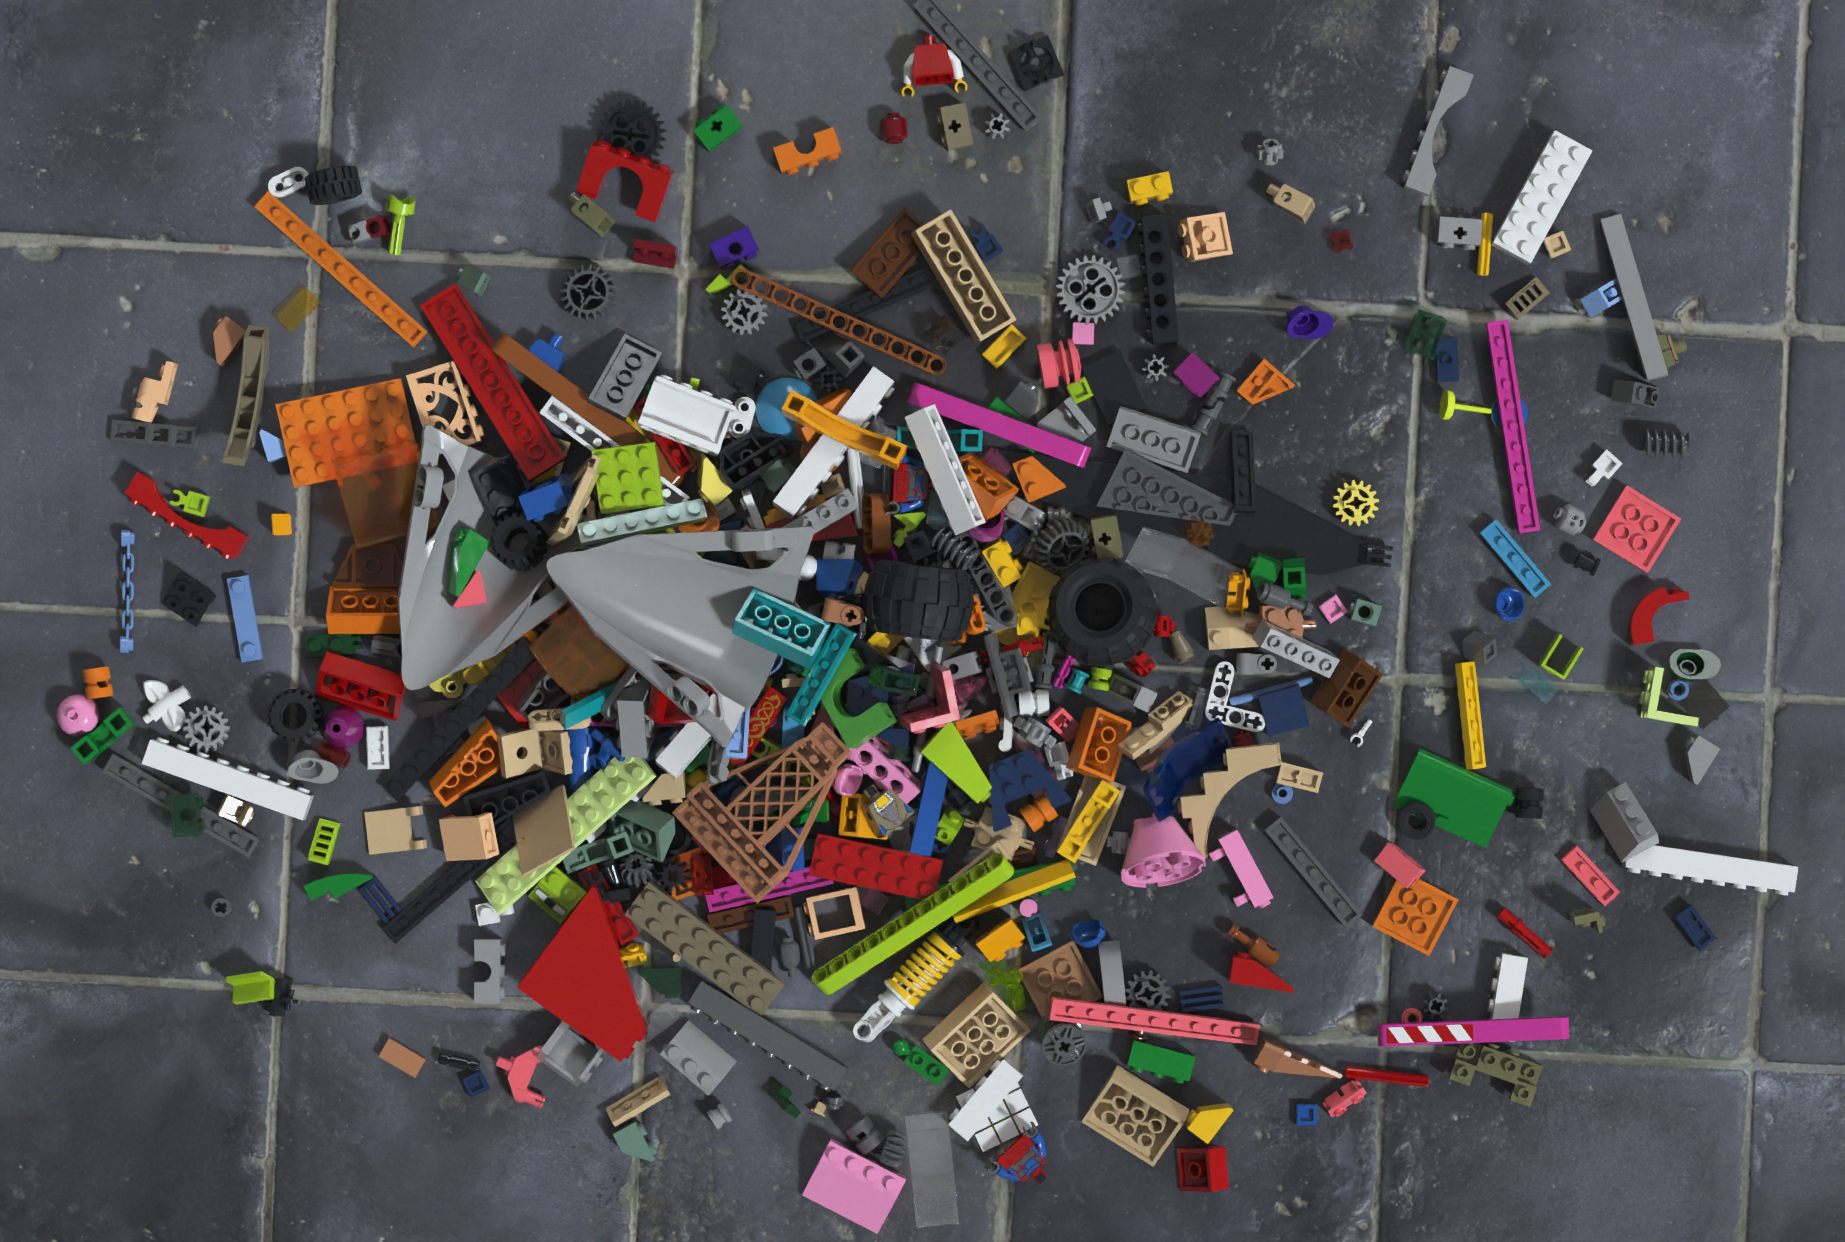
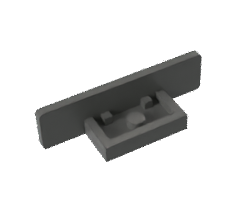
M997 633L984 635V647L989 654L990 668L995 676V687L1001 698L1002 712L1006 718L1017 716L1018 710L1013 694L1032 689L1021 648L1002 653Z

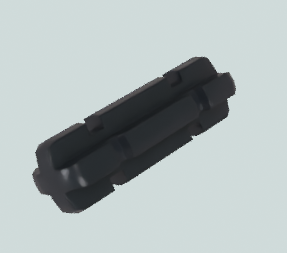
M441 1052L438 1057V1063L442 1065L449 1064L451 1067L464 1070L469 1069V1071L473 1072L479 1070V1060H469V1058L457 1055L449 1056L448 1053Z

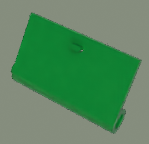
M1418 748L1412 760L1410 770L1392 806L1401 810L1407 803L1413 801H1421L1428 804L1436 816L1435 826L1486 848L1506 806H1511L1515 795L1512 794L1513 790ZM1413 813V814H1411V815H1413V816H1415V817H1417V818H1419V819L1425 821L1424 817H1423L1421 814H1419V813Z

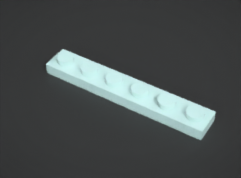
M703 498L578 523L577 530L581 546L704 522L707 521V514Z

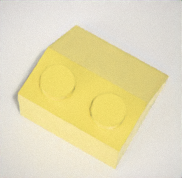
M700 452L697 471V485L700 489L697 492L707 504L712 502L716 506L732 490L719 475V470L703 452Z

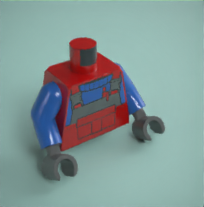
M905 453L898 469H894L893 501L885 503V505L892 507V511L886 512L887 515L912 512L921 507L925 500H928V491H936L933 488L931 478H929V473L924 467V462L914 455Z
M1030 1122L1032 1125L1031 1129L1026 1130L1025 1127L1022 1128L1024 1133L999 1155L996 1161L992 1157L989 1158L993 1164L990 1167L984 1165V1168L989 1173H995L1003 1179L1014 1182L1020 1180L1025 1182L1031 1176L1038 1184L1048 1177L1040 1168L1046 1162L1044 1158L1047 1154L1045 1141L1038 1132L1034 1122Z

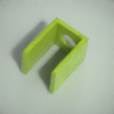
M1556 634L1537 666L1558 679L1565 680L1584 648H1576L1560 674L1545 665L1563 636Z

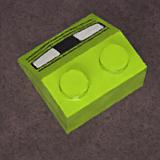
M556 865L540 880L528 897L561 924L579 903L587 890Z

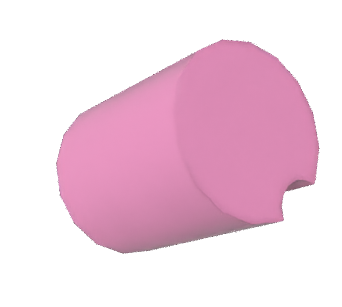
M1031 898L1023 899L1019 904V910L1023 916L1031 917L1032 913L1037 912V904Z

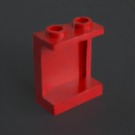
M692 680L696 685H698L703 691H705L708 694V688ZM653 685L649 719L658 724L695 722Z

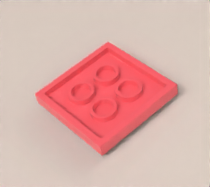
M1626 485L1592 540L1645 573H1648L1681 518Z

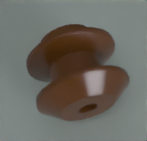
M1128 1031L1133 1040L1143 1042L1144 1039L1149 1038L1145 1035L1146 1032Z

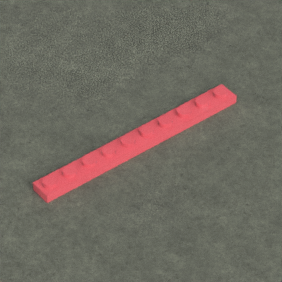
M1056 997L1051 998L1048 1016L1050 1020L1248 1045H1257L1260 1024L1256 1022Z

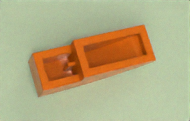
M840 387L815 403L837 416L852 393L849 389ZM796 423L792 425L798 440L809 443L820 435V433L802 424Z

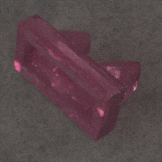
M970 675L953 684L957 706L982 694L981 689L987 684L989 678H975L974 675Z

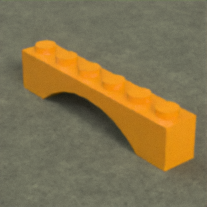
M792 390L782 407L783 416L895 470L898 469L907 451L906 445L890 437L854 425L827 411L811 399Z

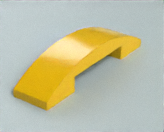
M1101 780L1069 830L1057 853L1076 863L1120 790Z

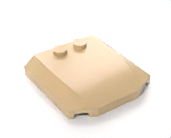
M593 454L580 466L572 483V486L576 488L565 514L554 523L545 543L555 546L565 541L572 535L577 524L580 523L583 509L587 507L591 499L590 494L599 477L600 457Z

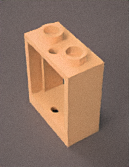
M857 886L806 897L807 902L803 903L805 914H810L811 923H808L810 936L814 935L815 940L866 928ZM849 894L856 925L819 932L813 902Z

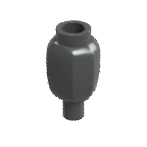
M793 937L782 938L778 947L781 963L787 968L788 977L796 976V967L800 962L799 945L793 940Z

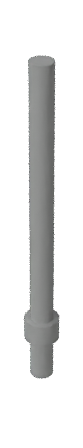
M935 645L932 664L941 663L943 646ZM931 670L923 709L930 708L933 704L935 690ZM925 728V732L918 733L917 743L914 745L912 752L914 758L911 771L920 772L923 755L919 750L925 745L928 728Z

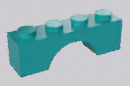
M897 427V441L906 445L907 450H917L914 438L908 428ZM946 430L955 452L982 453L983 430Z

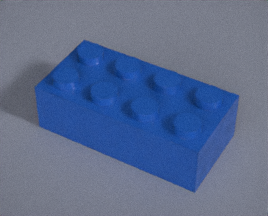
M566 472L551 480L527 487L518 498L527 520L533 519L534 522H538L547 518L546 516L551 512H554V515L566 511L575 491Z

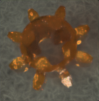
M1202 520L1195 523L1192 522L1191 529L1187 530L1190 544L1195 543L1199 548L1206 544L1209 545L1210 538H1214L1211 524H1205Z

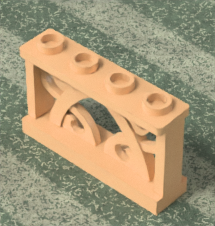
M454 360L406 375L422 427L428 424L435 428V423L441 421L446 426V430L444 431L443 426L439 430L452 436L464 445L471 446L483 442L482 437L485 434L482 425H478L475 418L478 416L476 406L471 404L469 396H472L468 383L464 384L463 374ZM450 371L453 373L454 382L452 384L447 382L446 377L443 380V386L439 385V377L442 372ZM435 374L434 384H419L418 379ZM458 386L462 397L458 393L453 391ZM432 391H434L435 399L432 403H428L426 396L431 395L433 397ZM440 393L449 396L459 404L451 424L440 416H430L429 411L437 406ZM465 410L467 411L469 419H462ZM469 425L472 430L471 436L465 440L460 439L454 431L457 429L459 432L465 433L463 426Z

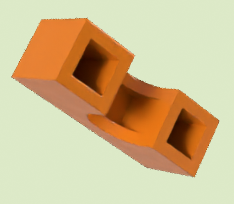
M834 127L813 134L816 146L811 153L802 154L798 152L793 141L774 147L773 149L782 174L786 173L787 176L799 172L798 168L806 166L809 169L818 166L819 161L827 159V162L838 159L839 154H842V150Z

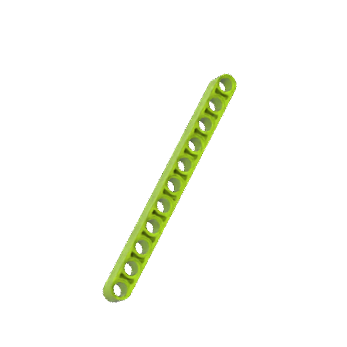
M1000 853L990 856L817 969L812 975V982L825 995L833 994L1008 880L1014 873V867Z

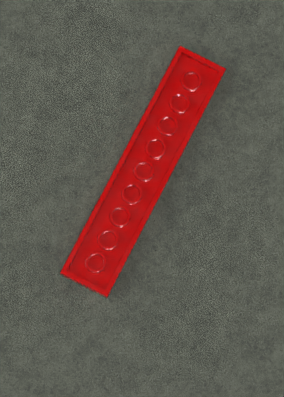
M456 283L421 304L420 307L528 480L532 482L565 461L564 454L502 357L491 350V347L494 345L492 339Z

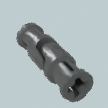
M1219 371V379L1214 387L1210 388L1199 410L1200 414L1195 424L1191 426L1192 429L1206 436L1209 434L1208 429L1213 420H1216L1223 403L1228 397L1227 392L1232 382L1236 381V378L1223 371Z

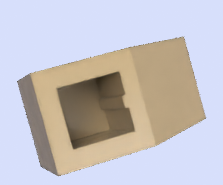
M682 772L676 780L669 774H661L644 795L643 802H649V806L661 805V800L670 799V803L683 802V798H686L688 794L685 772Z

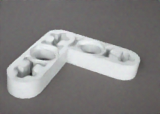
M1220 662L1214 671L1205 707L1206 718L1212 722L1252 732L1263 730L1266 724L1261 714L1227 706L1235 669L1229 662ZM1224 665H1228V670H1231V673L1226 674L1224 679L1229 680L1228 685L1223 682H1216V678L1221 679L1222 677L1219 668H1223ZM1218 685L1223 686L1226 690L1225 695L1221 698L1216 697L1213 693L1214 688ZM1217 706L1218 711L1224 712V708H1228L1229 710L1225 716L1226 721H1221L1223 716L1219 715L1211 718L1212 714L1209 713V709ZM1237 711L1241 714L1239 723L1234 724L1229 720L1231 712ZM1245 713L1249 714L1247 717L1249 719H1255L1258 716L1259 721L1262 722L1261 726H1257L1254 729L1253 724L1247 722L1246 727L1242 726L1245 720Z

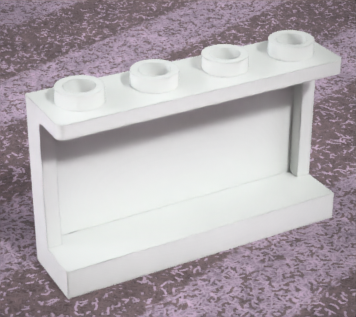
M656 376L637 427L717 457L730 420L736 409V406L732 405L733 402L724 398L720 400L713 398V395L707 391L701 390L698 392L692 390L693 387L686 383L672 382L673 379L668 376Z

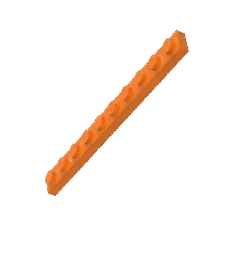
M269 191L254 206L412 347L415 348L428 333L426 329Z

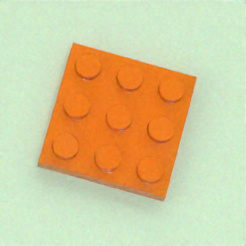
M1420 879L1408 888L1403 886L1398 880H1395L1372 927L1430 956L1459 899Z

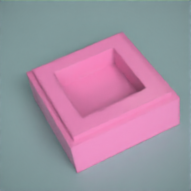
M1073 322L1072 339L1074 344L1094 345V323L1086 325V323Z
M1336 594L1318 606L1330 624L1348 612Z

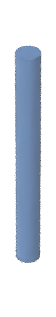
M1310 675L1229 698L1231 706L1256 700L1259 694L1296 684L1303 687L1313 684V680Z

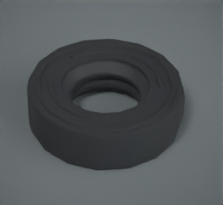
M1421 801L1407 803L1401 808L1397 817L1400 831L1406 837L1420 840L1430 835L1436 824V816L1433 809ZM1413 813L1421 814L1425 819L1424 825L1419 828L1412 827L1408 822L1409 816Z

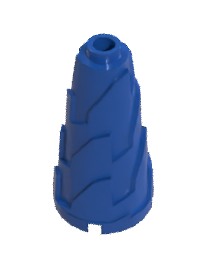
M602 727L564 730L568 732L570 737V755L573 760L572 773L567 774L569 796L595 774L596 769L592 765L590 757L592 754L599 752L600 743L591 736V733L594 729H598L602 733Z

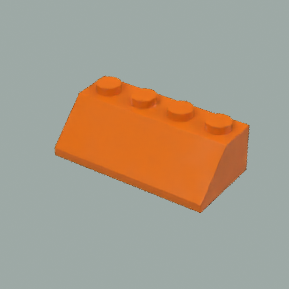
M330 586L326 611L328 634H400L397 605L399 587Z

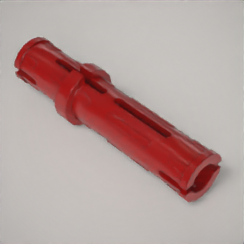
M1039 635L1027 640L1019 639L1017 643L1002 646L1001 651L1004 653L1021 648L1022 655L1024 656L1027 655V652L1044 649V643H1038L1043 641ZM987 651L980 652V658L989 656ZM990 658L981 659L982 664L990 663Z
M1503 907L1498 912L1496 918L1500 919L1510 928L1509 931L1512 934H1517L1543 959L1552 952L1553 948L1523 924L1524 921L1521 918L1515 917L1506 907Z

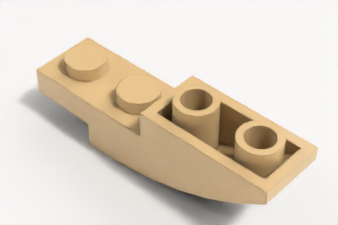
M1180 691L1176 692L1148 714L1149 721L1118 744L1119 751L1132 760L1145 751L1150 754L1154 752L1181 724L1194 704L1193 700Z

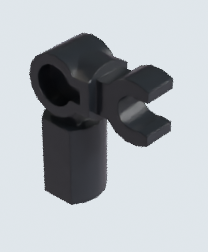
M599 872V879L594 881L592 874L588 873L587 879L589 883L597 884L604 904L606 901H609L611 904L632 900L630 886L612 888L605 892V887L602 886L604 874Z

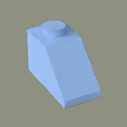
M1617 278L1580 299L1585 311L1588 312L1591 318L1623 299Z

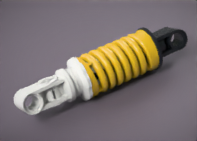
M975 916L971 917L972 924L969 928L963 927L964 920L955 923L954 920L944 931L937 927L934 928V931L927 938L928 942L924 941L922 943V947L925 950L918 947L916 952L919 956L915 953L911 954V959L914 962L907 959L905 964L908 968L904 965H901L899 968L902 974L896 971L893 973L894 977L892 979L889 978L884 981L887 987L886 991L877 996L879 1000L854 1025L853 1034L857 1039L863 1042L873 1041L892 1022L895 1016L900 1017L902 1015L901 1011L904 1008L915 1009V1006L921 1001V997L927 994L926 991H930L932 985L938 983L937 979H942L943 973L949 971L948 966L953 967L955 965L954 960H960L961 957L965 956L961 947L979 928V921ZM868 1026V1035L862 1037L861 1029Z

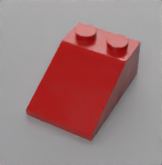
M1236 951V955L1231 954L1227 980L1230 983L1294 992V988L1250 957L1249 953Z

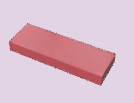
M1577 845L1560 859L1604 907L1620 893Z

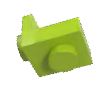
M947 808L937 825L935 838L949 846L965 818L956 811Z

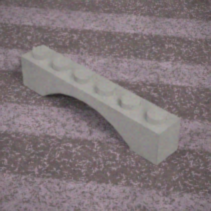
M1449 66L1447 71H1442L1439 79L1442 85L1439 91L1435 90L1431 100L1434 103L1432 111H1427L1424 122L1427 123L1424 131L1420 130L1416 142L1420 144L1417 151H1412L1409 162L1412 163L1410 170H1405L1401 181L1405 183L1404 189L1426 197L1430 194L1437 175L1432 159V140L1435 129L1447 109L1467 95L1474 76L1473 74Z

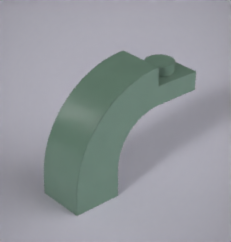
M627 831L595 839L591 843L586 842L579 845L562 860V864L566 874L604 860L619 858L634 852Z

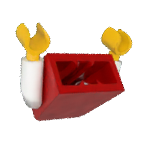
M925 36L923 38V45L916 46L915 53L910 54L904 64L903 83H905V87L901 91L902 96L905 97L906 88L911 89V98L914 96L915 90L911 86L912 83L916 87L954 83V79H956L954 90L958 93L957 85L962 83L966 91L967 84L962 80L964 75L960 59L951 50H947L944 43L936 44L935 36Z

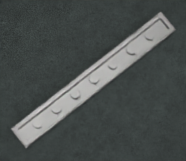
M1618 214L1600 219L1646 380L1651 381L1668 376V371L1622 215Z

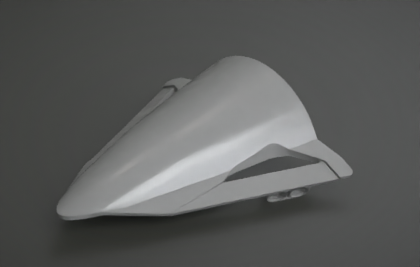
M425 424L422 429L421 449L397 596L402 654L401 675L405 687L410 690L421 689L442 677L496 656L568 604L570 601L557 587L532 605L534 593L549 575L546 565L551 557L572 552L576 549H591L620 540L616 539L581 546L578 530L575 527L572 535L565 541L555 546L544 545L547 548V552L542 553L544 558L542 561L538 560L536 562L537 566L533 567L530 565V569L526 571L521 568V571H516L514 568L509 569L493 554L494 551L490 546L493 542L490 540V535H494L493 527L497 528L498 526L494 524L470 474L471 470L494 459V457L464 445L428 424ZM441 453L455 474V488L436 532L426 540L431 508H437L441 499L444 475L442 469L437 467L439 454ZM518 471L525 488L536 484L534 481L530 482L525 474ZM566 511L554 515V512H551L546 516L547 518L537 522L545 531L546 539L554 523ZM582 512L580 523L593 521ZM461 527H465L490 541L471 575L472 577L477 570L481 572L487 603L454 609L452 605L458 597L447 592L451 545L454 541L455 533ZM523 532L513 536L509 543V550L517 552L525 548L529 540V534Z
M805 526L634 535L584 551L555 555L547 561L546 567L553 582L565 594L595 636L605 642L713 736L719 745L727 747L743 713L754 704L762 691L778 655L733 634L734 620L753 588L787 604L794 605L800 572L814 535V528ZM774 548H788V551L770 567L762 569H746L703 559L696 553L733 550L735 552L765 551ZM655 663L666 664L685 676L675 681ZM692 680L700 683L717 695L719 718L708 710L710 698L707 693Z

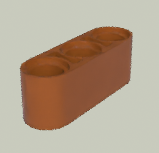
M865 493L862 498L863 548L866 554L887 555L891 550L890 515L886 514V512H890V505H885V503L890 502V499L884 493Z

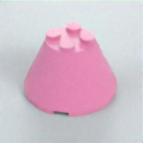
M1156 812L1152 814V817L1136 819L1133 822L1134 827L1123 863L1121 879L1126 885L1146 888V884L1157 883L1158 887L1167 886L1198 875L1202 872L1201 867L1206 866L1204 856L1176 819L1171 816H1165L1164 812Z

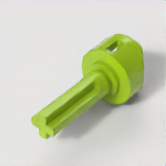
M391 194L387 196L386 210L394 214L388 248L389 254H401L405 216L414 214L416 197L408 196L398 200Z

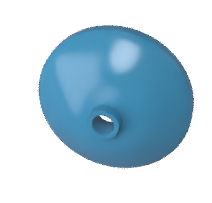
M780 378L772 381L764 387L756 402V416L761 428L766 433L781 434L787 441L798 440L792 427L797 422L782 415V407L790 391L792 390L809 398L813 402L818 401L812 388L805 382L795 378Z

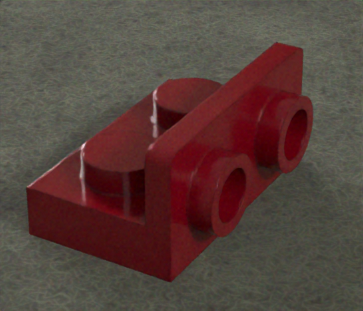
M634 239L633 262L671 269L675 268L678 252L677 246Z

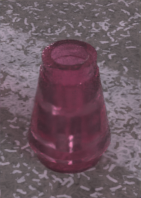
M990 447L981 458L984 462L983 465L1003 474L1005 477L1013 468L997 448Z

